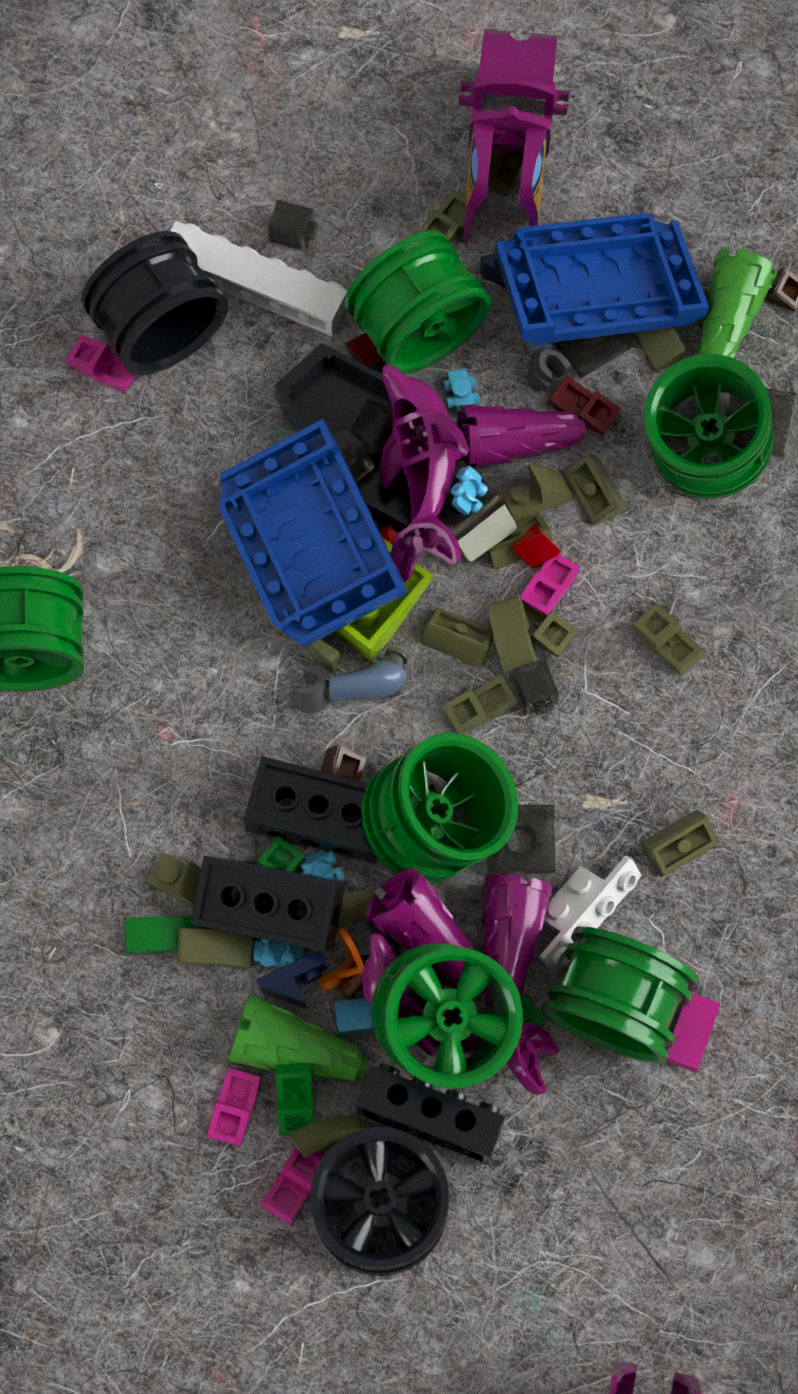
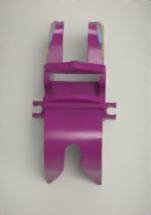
M484 29L479 74L475 75V82L461 81L460 92H470L471 95H459V105L473 106L469 127V147L471 148L463 243H468L469 231L475 210L487 197L491 150L524 153L519 202L529 216V225L538 226L545 154H549L553 114L567 115L568 104L561 105L557 102H568L569 91L555 90L556 83L553 82L558 36L531 33L529 39L519 41L511 37V31ZM485 94L546 99L544 118L519 111L514 106L500 110L483 111Z

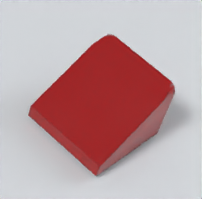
M535 524L511 546L533 569L556 557L561 552Z

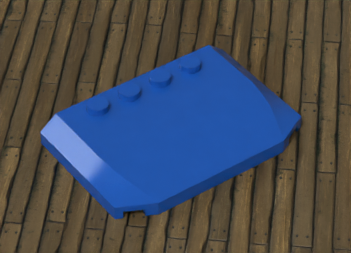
M646 213L522 227L514 232V237L503 243L502 240L496 242L495 255L521 337L533 344L688 326L707 316L709 305L678 221L671 220L670 224L654 221V215Z
M323 419L220 473L222 498H219V510L273 625L301 646L306 647L408 593L400 572L342 452Z

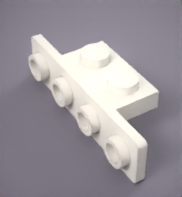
M625 856L605 880L580 866L547 905L543 925L555 931L558 935L539 957L550 974L557 976L563 968L569 965L570 961L564 952L569 943H574L571 939L574 928L581 926L598 928L614 912L616 906L625 895L636 886L637 881L641 878V873L631 858Z

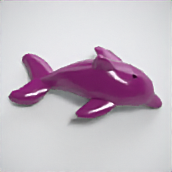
M389 364L382 367V379L391 402L393 414L392 433L383 446L379 470L381 485L388 488L402 468L410 490L411 523L398 533L393 541L391 556L405 583L412 577L414 567L422 552L435 554L450 565L456 564L460 560L461 550L459 542L447 525L437 517L445 504L455 472V462L467 456L470 449L463 432L449 417L446 406L437 392L426 382L406 377L397 368Z
M373 933L370 936V956L365 962L361 977L364 997L370 1007L379 978L388 965L398 957L386 939L378 933ZM435 972L442 990L457 988L456 985L441 973L438 975ZM406 986L399 1001L397 1018L423 1016L427 1001ZM455 1008L443 1011L442 1016L446 1018L443 1023L455 1020L456 1015L452 1013ZM526 1023L522 1025L516 1049L506 1064L529 1093L540 1095L546 1093V1086L539 1070L537 1055L552 1056L558 1054L560 1050L554 1039L543 1028L534 1023ZM472 1032L466 1039L460 1041L464 1055H472L484 1042L482 1038ZM428 1034L414 1045L419 1046L426 1054L433 1056L436 1054L435 1051L438 1052L441 1042Z

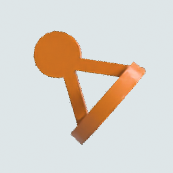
M343 927L337 930V934L348 954V958L335 971L328 972L319 978L318 983L322 990L335 988L341 983L342 978L363 972L364 964L360 954ZM353 961H355V963H356L357 966L354 967V968L348 969V968L351 966V964L353 963Z

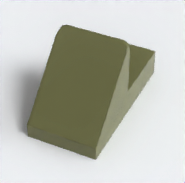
M531 464L528 465L530 480L500 491V497L515 522L573 500V495L560 472Z
M162 852L146 883L148 886L194 908L201 868L191 861L187 865Z

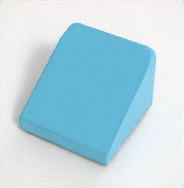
M366 998L334 1002L338 1037L373 1032L370 1005Z

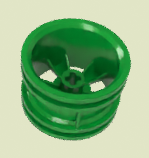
M438 231L415 234L385 250L359 273L345 297L346 309L354 317L358 326L366 332L374 343L380 357L386 362V365H392L403 375L423 370L458 349L483 324L492 305L491 297L482 288L480 282L466 269L459 258L458 252L450 244L447 237Z
M695 355L670 366L657 378L651 387L644 408L645 429L654 463L660 474L671 486L693 497L718 499L741 492L760 477L772 455L774 432L768 392L759 376L750 367L739 360L725 355ZM721 392L734 395L745 402L743 406L729 417L724 413L718 412ZM695 395L701 413L696 415L691 421L673 411L682 401ZM712 429H716L715 435L710 433L709 436H705L706 430L711 432ZM756 429L752 440L743 450L733 445L735 432ZM662 437H687L691 448L679 457L665 445ZM720 456L722 461L704 464L705 457Z
M0 567V691L31 692L48 690L70 684L82 676L84 672V645L82 643L83 587L73 577L58 571L38 567Z
M440 733L426 738L403 756L398 757L381 768L372 777L366 787L362 800V824L372 850L388 869L397 874L413 867L415 870L418 869L430 884L439 883L454 877L471 865L493 855L507 843L517 822L518 797L515 784L507 767L492 749L481 741L464 734ZM427 771L447 782L440 794L428 791ZM463 803L468 825L452 821L453 807ZM443 836H445V838L450 842V844L454 848L449 847L436 839H440Z
M581 926L574 928L571 935L574 943H569L564 952L570 961L561 985H552L549 988L547 996L551 1001L543 1003L541 1008L542 1015L570 1034L613 1053L646 1063L665 1064L669 1057V1053L665 1048H671L676 1039L668 1028L677 1006H687L690 1004L692 993L689 990L696 988L699 981L698 976L675 958L632 938L593 927Z
M429 943L407 950L394 959L384 970L373 993L371 1019L378 1043L385 1054L396 1065L431 1085L444 1088H462L478 1084L490 1078L507 1063L516 1049L521 1035L523 1011L520 995L512 978L495 960L478 951L457 945ZM447 960L464 961L465 964L459 977L457 988L442 990L431 965ZM406 986L427 1001L423 1016L397 1018L399 1001ZM488 986L492 998L493 1014H477L476 1006L472 999ZM455 1008L452 1012L456 1015L455 1020L443 1023L446 1019L442 1016L443 1011ZM472 1032L482 1038L484 1042L472 1055L465 1059L460 1041L466 1039ZM428 1034L441 1042L435 1066L418 1063L406 1048L411 1047Z

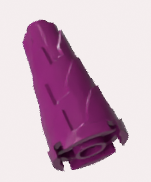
M466 404L460 405L461 411L457 412V426L463 432L470 449L468 455L463 457V460L467 466L474 470L478 469V467L508 463L512 459L537 456L541 452L571 448V445L579 444L580 439L585 438L586 433L584 420L579 419L577 414L569 411L504 409V406Z
M413 867L405 869L390 878L381 886L386 892L383 898L380 900L374 894L367 906L366 917L387 937L391 936L406 950L429 943H448L473 950L471 942L452 920L453 915L438 898L437 891L418 869L415 870ZM447 960L432 964L431 966L438 975L441 973L457 986L465 962Z
M486 874V877H483L481 924H484L482 953L495 960L505 969L512 978L520 998H522L529 963L532 964L538 932H542L548 901L551 897L552 885L531 877V882L522 880V875ZM487 986L483 989V994L485 995V1002L490 1004V1010L493 1011L492 998Z

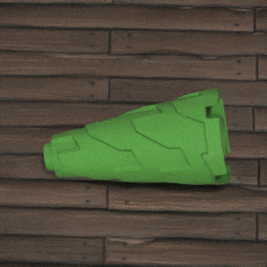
M731 248L718 251L714 260V272L707 298L709 310L707 316L704 317L703 335L697 355L719 354L731 358L735 357L742 339L749 331L755 315L760 310L769 289H771L772 284L775 282L777 268L771 271L773 266L771 261L759 254L743 249H738L736 256L728 255Z
M249 993L227 1062L269 1071H275V1064L311 1063V1075L343 1082L345 1080L354 1082L356 1077H363L368 1058L363 1057V1050L357 1048L355 1044L323 1031L324 1028L293 1016V1012Z

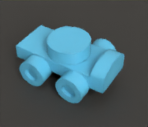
M466 368L449 371V380L443 381L444 393L452 392V397L446 398L448 410L455 409L457 414L458 411H461L460 405H480L479 393H472L471 391L472 388H476L475 376H468Z
M470 466L462 467L456 475L460 482L452 487L451 493L454 495L452 505L465 516L469 515L470 511L476 513L481 509L482 503L475 496L482 497L485 495L488 487L481 482L482 477Z
M323 850L306 856L304 858L305 863L300 864L305 874L336 880L345 879L340 866L334 869L331 867V865L337 863L332 851L324 853Z
M266 939L255 941L254 961H260L263 966H287L303 958V947Z

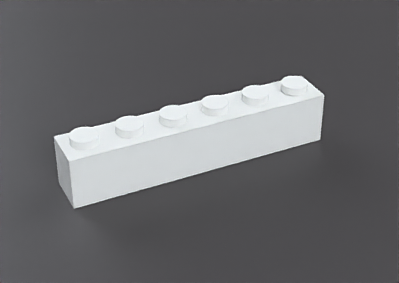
M175 221L170 231L183 236L188 246L197 256L198 266L205 276L211 277L215 281L220 291L333 336L346 311L345 297L348 291L340 284L333 281L325 282L316 278L309 271H298L288 267L277 258L269 259L261 256L250 247L234 245L221 235L212 236L207 234L194 224H183Z

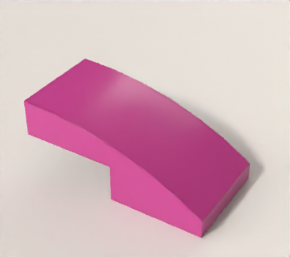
M80 335L65 360L67 364L82 373L123 392H127L136 377L135 374L125 369L121 360L110 350L106 343L84 335Z
M559 554L546 561L540 571L535 573L522 593L521 601L548 617L580 572V566Z
M692 993L690 1004L682 1006L673 1030L676 1039L673 1046L667 1048L669 1053L667 1062L692 1072H697L721 1003Z
M230 1066L227 1068L219 1100L215 1104L206 1137L237 1146L242 1145L263 1076Z
M295 1148L282 1167L280 1175L262 1200L260 1207L291 1225L310 1195L315 1170L324 1154L317 1151L304 1158L298 1149Z

